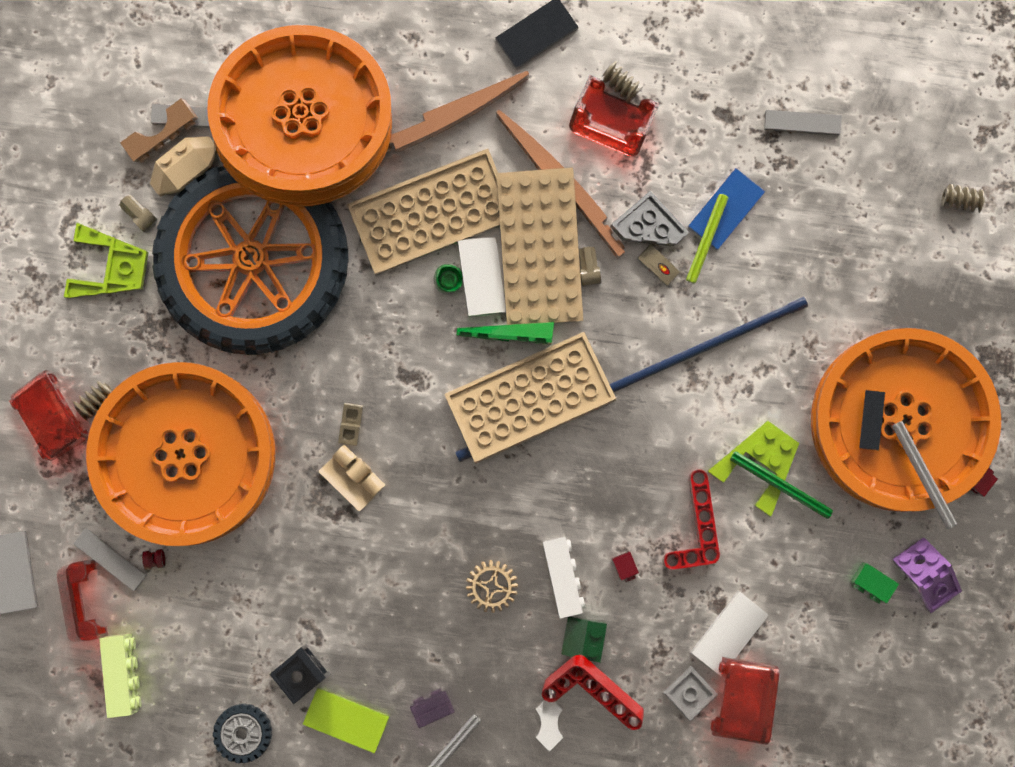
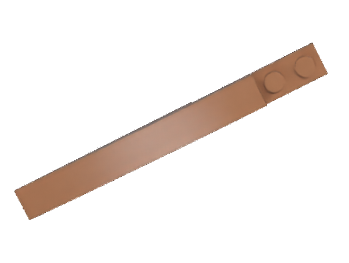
M528 71L423 113V122L391 135L387 152L391 151L392 147H395L397 153L404 151L477 114L528 80Z
M501 110L496 112V117L538 170L564 168L541 144ZM574 178L576 207L614 256L619 259L625 253L623 250L625 249L624 245L619 239H614L612 236L613 231L607 224L604 226L603 223L607 221L608 217Z

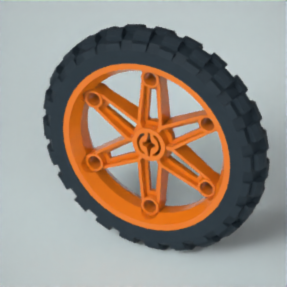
M217 166L205 171V174L194 179L178 195H175L168 204V209L164 216L160 219L152 250V268L158 288L157 291L174 320L187 333L210 347L228 353L260 355L283 350L288 346L297 344L307 338L315 329L317 330L340 299L349 263L347 237L343 224L331 202L313 206H288L280 204L277 210H271V204L274 202L267 201L247 235L223 204L239 198L258 196L242 187L228 173L224 166ZM221 207L222 213L217 216L214 215V210ZM284 207L290 209L302 221L311 243L271 244ZM210 214L228 243L229 248L190 254L193 237L202 221ZM271 216L272 219L263 243L254 240L266 218ZM225 220H228L244 239L237 246L223 224ZM306 248H311L313 250L312 254L308 257L303 256V251ZM246 250L249 254L253 256L256 265H254V263L249 260L248 255L245 252ZM268 251H296L297 256L269 260ZM233 255V264H205V259ZM197 259V265L195 267H190V260ZM312 261L307 283L297 298L291 302L273 272L272 267ZM264 269L279 292L275 296L257 276ZM231 271L217 309L210 306L200 295L193 282L191 272ZM241 272L247 276L232 300L229 296L238 273ZM253 280L279 311L275 314L256 319L232 317ZM286 299L288 301L287 307L284 309L279 308V302ZM230 305L229 313L223 314L222 307Z

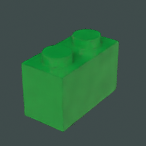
M862 562L850 581L854 584V589L862 594L867 592L871 595L870 599L877 604L881 602L887 604L899 586V583L865 562Z

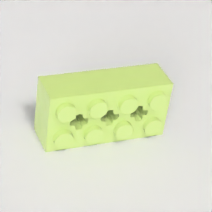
M132 633L100 638L107 718L129 716L138 712L139 708H141V697L137 693L140 682L135 672V669L138 667V661L134 657L133 651L136 648V641L134 637L132 638Z

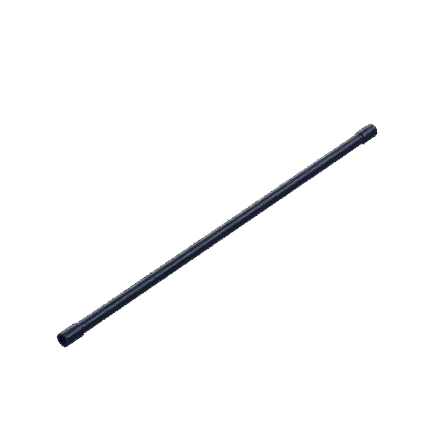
M804 296L781 308L609 385L614 393L781 317L808 307V303ZM468 446L455 452L459 462L472 457Z

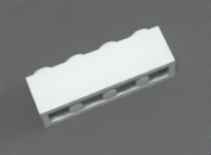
M566 537L544 541L543 546L559 618L582 614L585 604L583 597H579L578 594L581 586L579 578H575L573 572L577 568L575 560L570 559L569 552L572 551L570 540L566 541Z

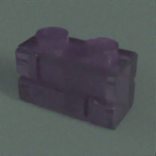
M439 688L430 692L431 696L424 699L421 696L412 700L413 704L410 705V709L418 728L455 713V708L446 689L442 691Z

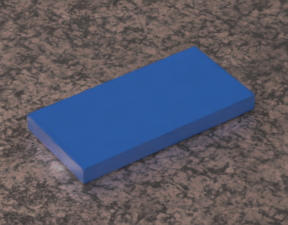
M735 168L689 224L688 228L702 238L718 195L724 194L728 196V201L711 242V246L718 250L765 191Z

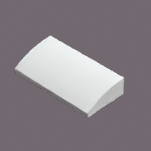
M496 237L458 241L469 318L506 313Z
M737 591L691 650V653L722 676L768 617V614L741 592Z

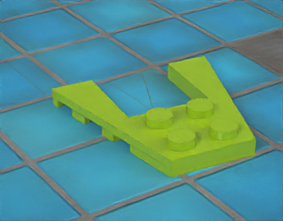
M76 223L74 242L110 248L104 283L67 279L64 298L143 290L149 252Z
M766 421L707 472L724 483L737 465L730 460L732 454L738 452L744 455L746 452L785 481L799 442L771 422ZM769 484L754 506L771 517L781 491Z

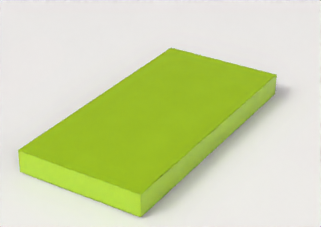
M317 687L303 725L375 754L390 716Z

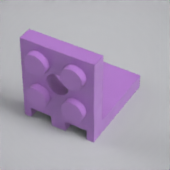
M922 538L893 559L895 565L917 586L925 607L930 613L962 592L952 565L925 538ZM918 560H925L923 564H916Z

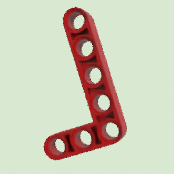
M703 470L692 471L689 475L699 548L666 553L662 558V562L668 569L675 570L714 564L720 558L707 473ZM696 473L701 474L703 477V481L700 484L695 483L693 480ZM699 492L704 493L706 496V500L703 503H699L696 499ZM702 511L707 512L709 515V519L706 522H702L699 518ZM706 530L712 534L711 540L707 542L702 538V534ZM710 549L715 553V557L711 561L705 557L706 551ZM690 552L696 556V560L693 563H688L686 560V556ZM670 555H674L677 559L674 566L667 564V558Z
M583 655L573 656L544 682L542 698L547 702L557 701L578 684L627 728L638 730L642 727L644 709Z

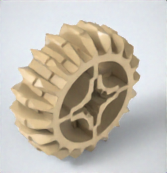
M489 560L488 567H486L485 562H482L483 569L480 570L476 565L475 569L478 572L475 574L471 571L470 575L474 578H467L466 580L472 583V586H466L467 590L472 589V592L468 593L467 596L471 597L474 595L475 598L471 603L474 604L478 601L477 609L484 605V612H487L488 607H491V612L495 613V607L498 606V610L501 612L502 604L506 608L509 607V604L506 602L507 600L514 602L510 595H517V591L512 590V587H518L517 583L512 584V581L516 580L517 577L513 576L510 578L509 575L513 570L510 569L506 572V564L499 568L500 561H497L496 566H492L493 562ZM493 570L490 580H477L482 573ZM499 572L506 577L508 588L498 584L497 577ZM495 576V586L502 588V590H494L489 596V588L486 585H482V583H490ZM476 585L486 590L485 601L477 594ZM494 593H506L502 600L491 603Z

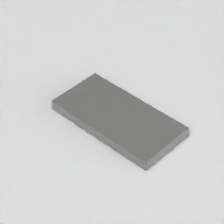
M26 531L0 535V614L37 608Z

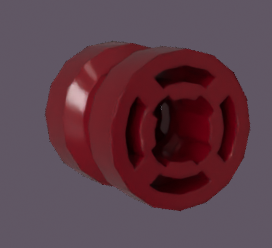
M157 549L155 552L150 550L142 552L144 570H150L153 567L165 568L166 558L163 549Z

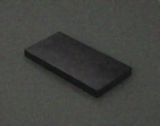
M551 0L495 37V40L517 70L576 31L579 27L560 0Z

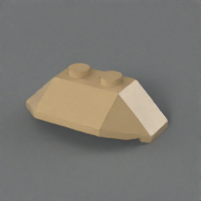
M210 137L184 138L155 161L150 185L161 197L165 194L180 192L185 186L208 170L217 153L214 142Z

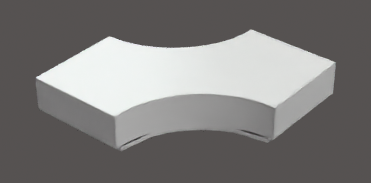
M544 700L536 708L541 718V728L536 738L551 751L563 738L558 729V717L563 708L556 701L547 702Z

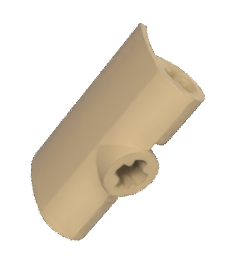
M343 445L332 456L333 458L319 470V473L358 511H361L385 487V484L371 471L372 469L362 459H358Z

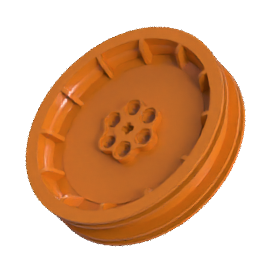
M291 25L271 29L250 38L236 48L223 62L214 77L209 92L208 121L215 148L222 164L242 187L254 195L274 203L288 206H313L342 198L359 188L374 174L389 147L392 133L391 96L382 69L371 54L360 44L339 32L327 28L310 25ZM306 98H313L311 101L305 100ZM287 100H294L291 103L286 102ZM320 111H321V112H324L322 115L316 114L317 112H320ZM279 116H286L283 119L278 118ZM309 128H316L314 131L308 130ZM297 130L295 133H290L289 131Z
M899 328L887 330L869 336L849 347L825 371L817 386L812 403V438L823 467L835 483L850 496L869 506L888 511H923L935 508L893 429V425L901 422L905 417L908 420L904 425L946 504L967 493L986 473L995 456L1000 439L1001 410L999 399L993 382L982 364L972 353L956 341L939 333L924 329ZM866 390L885 392L884 408L889 406L892 410V414L887 416L883 409L879 451L859 448ZM902 396L908 399L907 406L901 404ZM919 406L925 409L923 416L918 413ZM886 425L892 428L890 436L884 431ZM920 425H923L926 429L924 435L918 432Z
M187 362L164 363L146 368L130 376L120 383L104 400L94 417L88 435L86 449L87 471L94 494L102 508L114 522L130 534L145 541L166 546L199 545L217 540L233 532L244 524L258 509L272 481L275 468V441L270 422L262 406L239 382L216 369L204 365ZM193 432L195 434V440L189 443L187 441V435L188 433ZM174 433L176 440L170 444L167 437L169 434ZM200 448H204L206 454L200 459L197 456V451ZM164 450L167 457L164 461H160L158 455ZM179 451L186 455L185 458L181 457L180 459ZM192 465L197 469L194 476H190L188 473V469ZM171 467H176L177 474L174 477L169 475Z

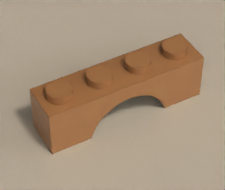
M179 99L166 109L167 122L159 134L144 136L139 132H134L120 142L133 162L140 161L142 163L150 157L149 154L151 152L161 150L165 147L164 143L166 141L176 139L181 135L180 131L184 128L186 130L190 129L196 124L195 120L198 117L185 99Z

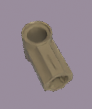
M131 194L125 196L119 204L121 209L133 219L132 221L143 232L158 220Z
M595 247L579 249L582 286L601 284L600 268L597 266Z

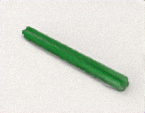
M734 452L730 460L826 519L831 517L833 513L831 508L740 453Z

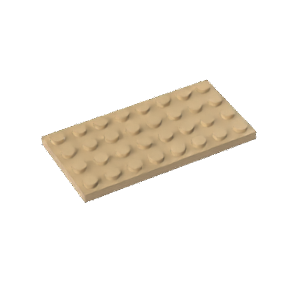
M489 149L477 152L347 204L375 275L458 243L460 240L468 239L500 226L497 186L498 171Z
M573 167L497 173L507 325L584 321Z
M585 332L444 394L475 464L616 401V397Z

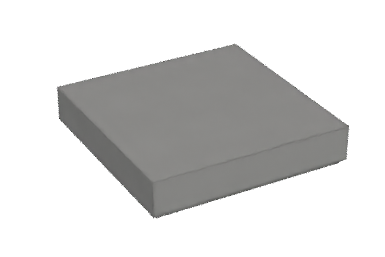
M692 666L663 692L689 721L693 720L718 696Z

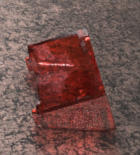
M589 75L575 105L569 123L570 130L575 134L626 155H638L660 103L651 99L641 100L639 106L631 102L627 103L626 100L604 92V82L600 78Z
M44 370L11 394L9 402L14 410H18L39 447L38 453L41 458L53 461L87 441L89 433L87 429L83 430L81 422L74 416L59 389V384H55L58 379L54 372Z
M95 560L74 562L62 566L57 572L68 638L73 642L90 641L109 636L107 626L102 627L98 625L96 619L86 621L80 582L89 581V573L97 569Z
M722 657V661L719 663V673L725 678L720 717H716L711 722L712 735L768 745L772 734L779 668L765 662Z

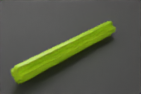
M719 194L687 275L686 281L695 284L725 209L728 196L724 194Z

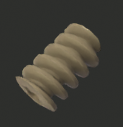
M615 61L602 75V77L604 76L603 82H609L610 88L616 86L614 92L618 93L621 91L620 97L627 96L626 102L629 103L637 96L643 86L638 88L640 81L633 83L634 76L627 78L628 71L621 73L622 66L616 69L617 61Z
M949 184L943 191L941 207H944L946 202H948L950 209L953 204H956V210H959L960 206L963 205L964 211L970 206L971 212L978 208L980 213L985 201L984 190L979 189L976 191L975 188L969 190L966 186L962 189L960 185L954 188L953 184Z
M97 381L98 388L91 386L92 393L85 391L86 398L79 396L80 403L73 401L75 409L86 421H88L87 416L90 418L94 416L92 411L97 413L99 410L98 406H101L107 396L113 391L106 382L101 383Z

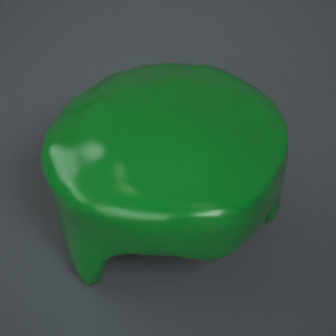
M443 264L436 269L434 284L440 293L449 295L461 288L463 274L459 267Z

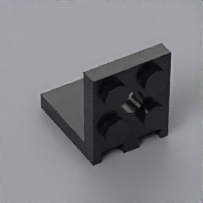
M307 644L300 647L290 658L269 674L293 705L330 675V672L320 663L321 661L312 653ZM294 671L301 672L302 680L300 682L293 681L292 673Z

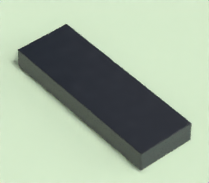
M865 391L860 449L879 451L885 392Z

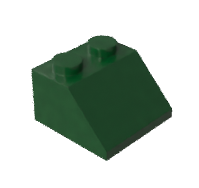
M569 616L567 618L561 654L570 657L583 655L589 661L601 663L607 623Z

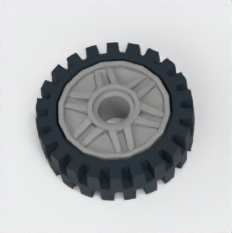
M237 704L229 707L218 717L213 728V742L217 747L216 750L222 754L223 758L239 764L252 762L259 758L267 750L272 738V726L266 713L251 704ZM239 729L246 730V738H241L238 735Z

